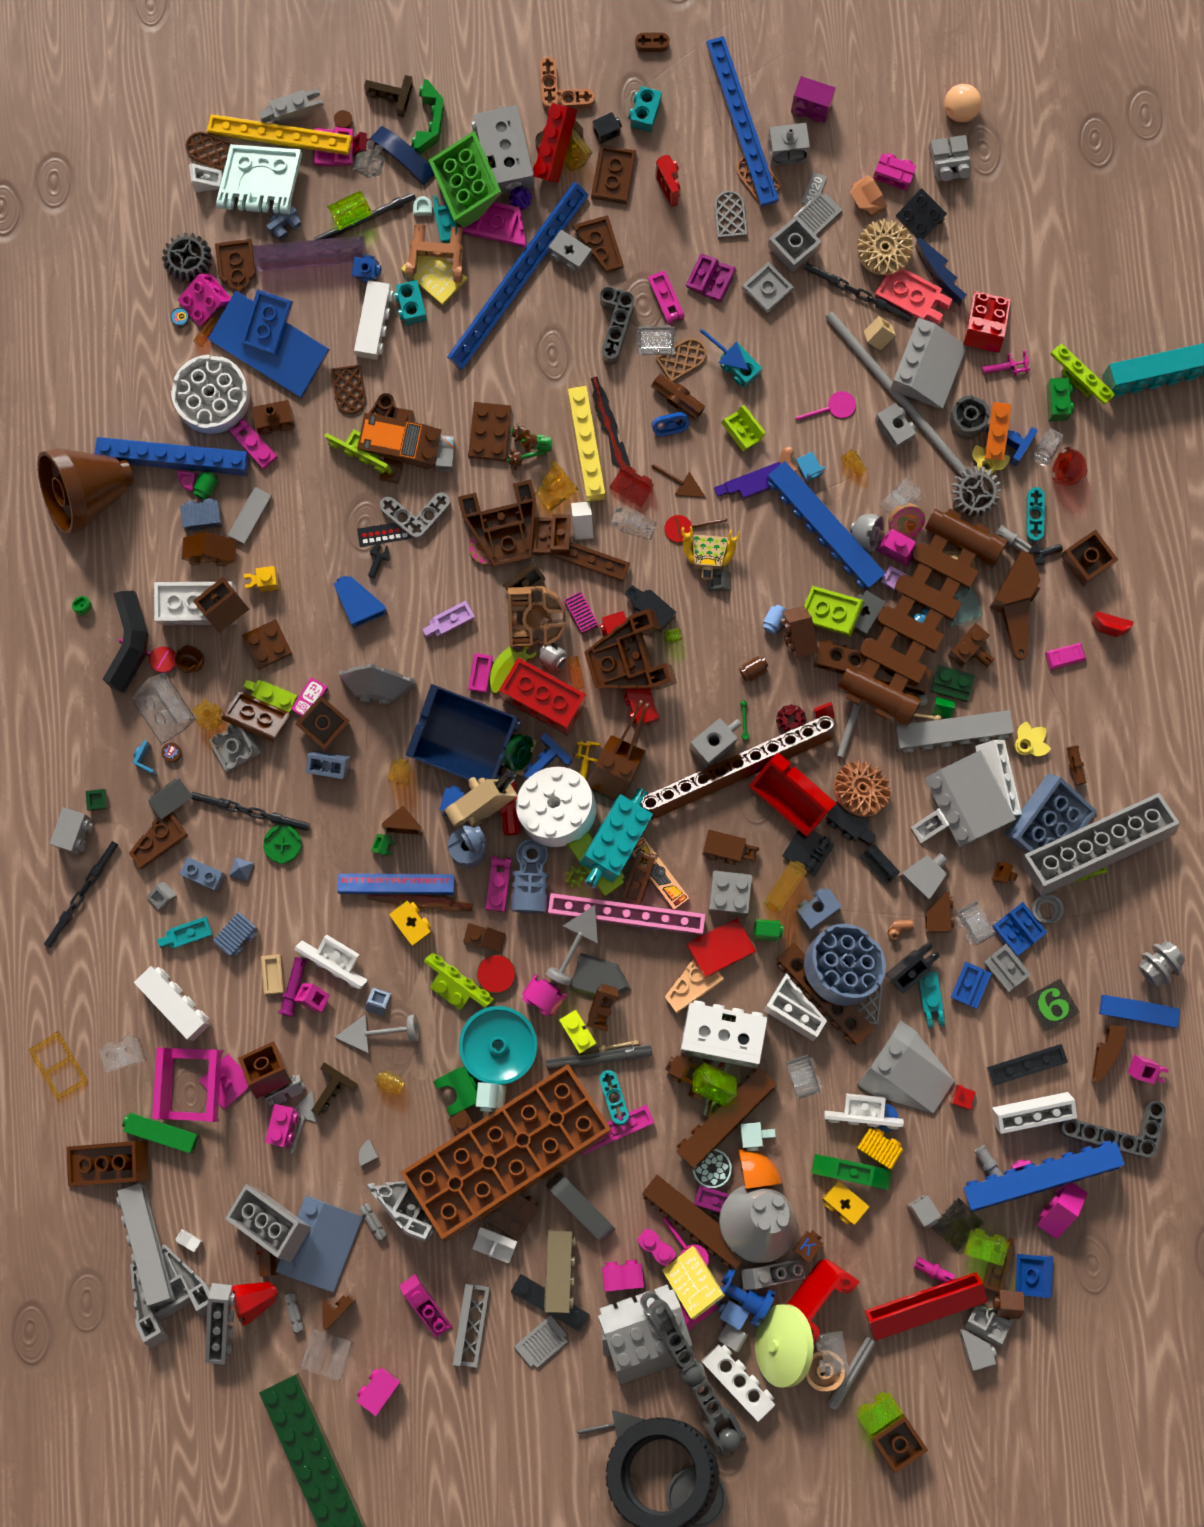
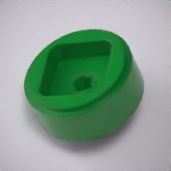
M86 596L77 597L72 603V609L80 616L86 615L92 608V603Z

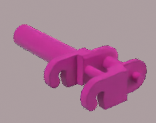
M1023 350L1024 361L1015 363L1011 358V353H1008V362L982 367L983 374L1012 368V373L1015 376L1020 372L1028 374L1030 367H1028L1029 359L1028 355H1026V350ZM1016 365H1024V368H1016Z

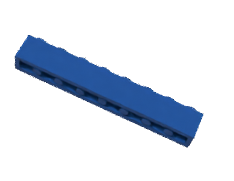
M97 437L95 454L115 457L118 461L126 460L129 465L248 476L250 457L246 451Z
M786 461L767 476L766 480L768 481L767 485L769 488L779 493L780 500L793 509L792 513L797 519L801 518L804 521L805 528L818 537L817 541L821 546H826L830 550L829 554L835 561L839 560L843 565L842 569L846 574H851L856 579L855 583L860 589L869 590L886 574Z
M1111 1141L1100 1143V1147L1092 1149V1146L1085 1147L1078 1154L1073 1155V1152L1061 1155V1159L1054 1160L1052 1157L1043 1160V1164L1035 1166V1163L1023 1166L1024 1169L1020 1171L1011 1169L1005 1171L1003 1176L997 1177L994 1174L985 1177L986 1181L978 1183L977 1180L967 1182L966 1186L963 1187L970 1213L1121 1169L1125 1164L1117 1142L1111 1143Z

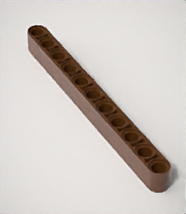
M828 716L820 717L657 790L642 799V806L653 814L651 819L658 818L761 772L770 759L778 752L785 759H789L830 741L835 736L833 719Z

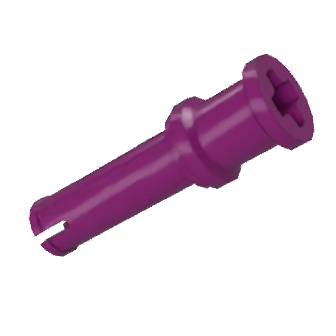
M294 957L286 993L282 994L283 1001L278 1014L295 1017L296 1002L294 999L300 987L304 967L307 962L306 959Z

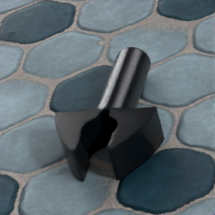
M380 543L376 544L369 551L371 555H374V561L368 577L375 578L381 561L390 560L387 545L384 553L380 554V556L378 553L381 546Z
M1038 544L1031 548L1029 554H1040L1037 559H1034L1035 565H1043L1045 563L1043 560L1045 556L1063 550L1061 544L1046 549H1040Z

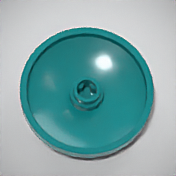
M492 1006L478 1011L466 1022L459 1038V1053L463 1065L477 1080L484 1083L506 1085L523 1077L533 1065L537 1054V1037L533 1026L523 1014L509 1007Z

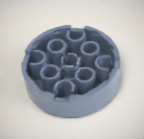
M850 924L833 925L820 933L808 946L804 957L805 974L812 988L825 1000L842 1006L855 1005L864 1001L881 985L886 971L885 957L878 942L875 943L867 935V931Z

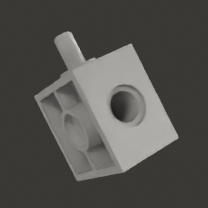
M806 123L769 127L767 147L770 167L807 163L810 145Z
M719 718L691 741L689 749L706 769L736 745L738 738L733 732L741 726V722L736 719L727 726ZM715 741L718 745L711 746L709 742Z

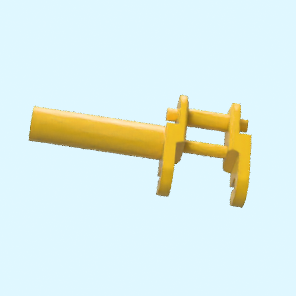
M583 741L576 742L579 746L578 752L574 756L577 759L583 758L580 775L585 780L587 778L589 762L594 761L597 763L598 760L588 757L589 748L591 746L601 747L600 743L590 741L583 743ZM583 746L587 747L585 755L581 754Z

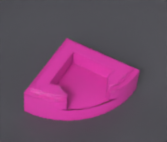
M177 470L180 484L186 490L194 492L193 488L196 483L197 474Z

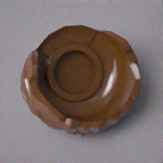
M185 645L175 653L176 666L180 671L195 673L203 668L204 655L196 647Z

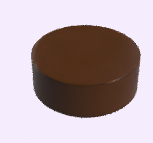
M346 110L336 112L334 115L336 127H351L353 119L350 112Z

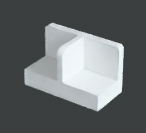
M480 1227L473 1250L509 1263L518 1241Z

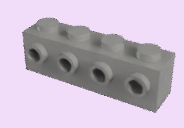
M216 1283L211 1285L207 1304L205 1363L225 1365L227 1355L232 1353L233 1342H229L233 1336L234 1329L233 1326H230V1322H233L234 1310H231V1306H234L235 1294H232V1285Z

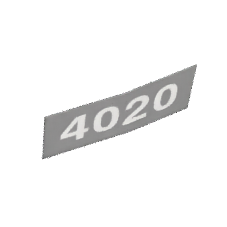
M813 172L801 202L807 204L816 194L821 193L827 177Z

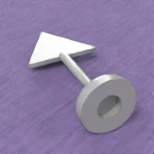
M595 905L563 925L578 933L560 970L553 967L547 969L546 975L554 981L570 986L572 979L564 971L582 936L598 943Z
M365 1014L335 1038L369 1053L368 1036L407 1031L410 1041L416 1042L419 1041V1024L416 1014L407 1017L406 1027L367 1031Z

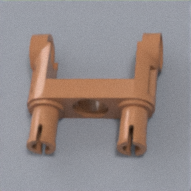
M415 224L413 240L410 242L408 262H406L405 278L414 279V273L417 271L418 256L453 258V281L461 283L463 275V245L461 244L463 229L457 227L456 235V227L451 228L449 244L425 242L426 226L420 224L419 228V224Z

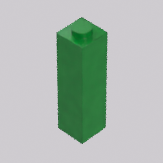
M130 1112L128 1116H125L122 1127H124L123 1132L188 1153H194L200 1135Z

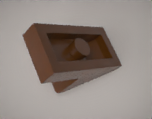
M468 923L463 942L501 953L506 934L489 927L485 928Z
M343 1295L335 1303L338 1306L337 1308L326 1298L322 1299L323 1329L325 1331L355 1301L351 1295L347 1297Z

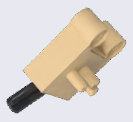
M508 770L499 780L480 778L477 782L475 777L470 778L468 782L471 791L445 809L453 826L459 827L468 821L471 827H476L516 798L517 794L511 786V783L515 780V772Z

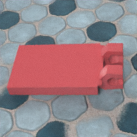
M904 268L895 274L886 275L875 293V297L887 301V303L917 319L919 317L924 320L929 319L930 322L938 326L943 320V314L934 310L936 305L938 304L941 308L949 310L953 300L942 293V288Z

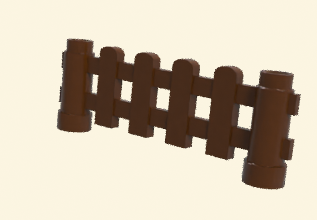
M936 508L934 509L925 527L926 530L934 533V538L929 546L920 543L915 547L912 561L919 565L912 577L904 574L898 578L895 584V592L901 598L895 609L885 606L879 612L877 622L884 629L877 641L868 638L862 643L860 656L866 659V662L861 671L848 667L838 685L839 688L847 691V700L857 705L862 701L876 709L874 714L886 720L891 716L894 718V721L908 727L915 715L921 699L909 693L905 694L902 691L908 681L918 686L927 666L919 663V660L925 649L936 653L944 638V634L938 632L936 628L942 617L953 621L962 604L953 599L959 586L970 590L979 571L970 567L975 556L980 558L981 562L994 567L1007 543L1006 539L996 534L988 533L990 528L978 522L974 526L960 519L962 514L950 508L945 513ZM947 542L962 549L957 560L942 553ZM931 572L946 578L940 591L925 584ZM914 603L930 610L923 623L908 616ZM897 635L912 642L906 655L890 648ZM879 667L895 674L889 685L874 678Z

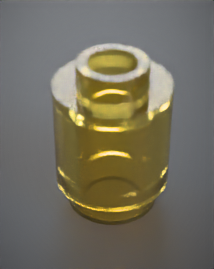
M384 1070L383 1073L379 1072L375 1080L378 1083L377 1088L391 1095L399 1096L405 1085V1081L401 1077L387 1070Z

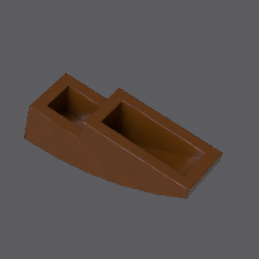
M1107 1025L1105 1043L1096 1044L1091 1082H1100L1113 1066L1121 1050L1127 1027Z

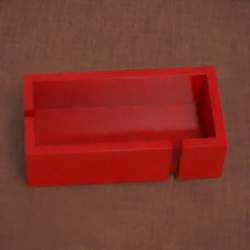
M778 752L765 765L749 787L807 837L835 806L836 802L795 766L793 768L789 767L791 763Z

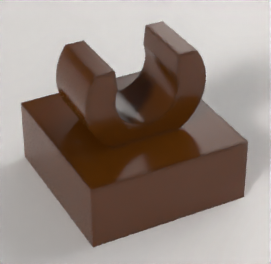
M998 862L992 881L997 883H1008L1011 880L1016 881L1018 874L1012 872V864Z

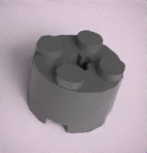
M973 395L962 397L956 402L951 411L949 419L951 428L961 438L976 437L982 433L988 423L990 416L989 406L983 399L973 397Z

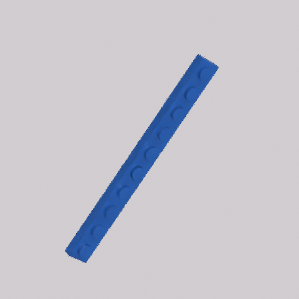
M722 36L708 40L706 45L760 206L763 207L777 203L779 198L725 38Z

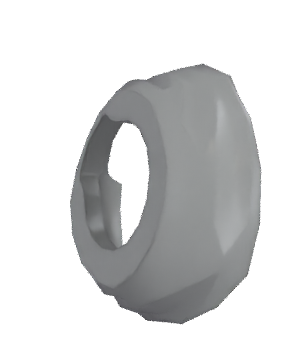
M1050 894L1038 897L1032 907L1034 917L1043 923H1057L1062 918L1065 910L1060 898ZM1043 903H1050L1054 907L1052 919H1043L1039 910Z

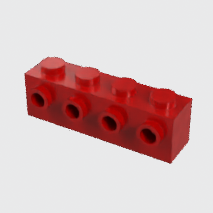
M556 103L551 104L548 110L547 123L543 129L542 142L538 148L537 161L533 167V177L559 183L578 110Z

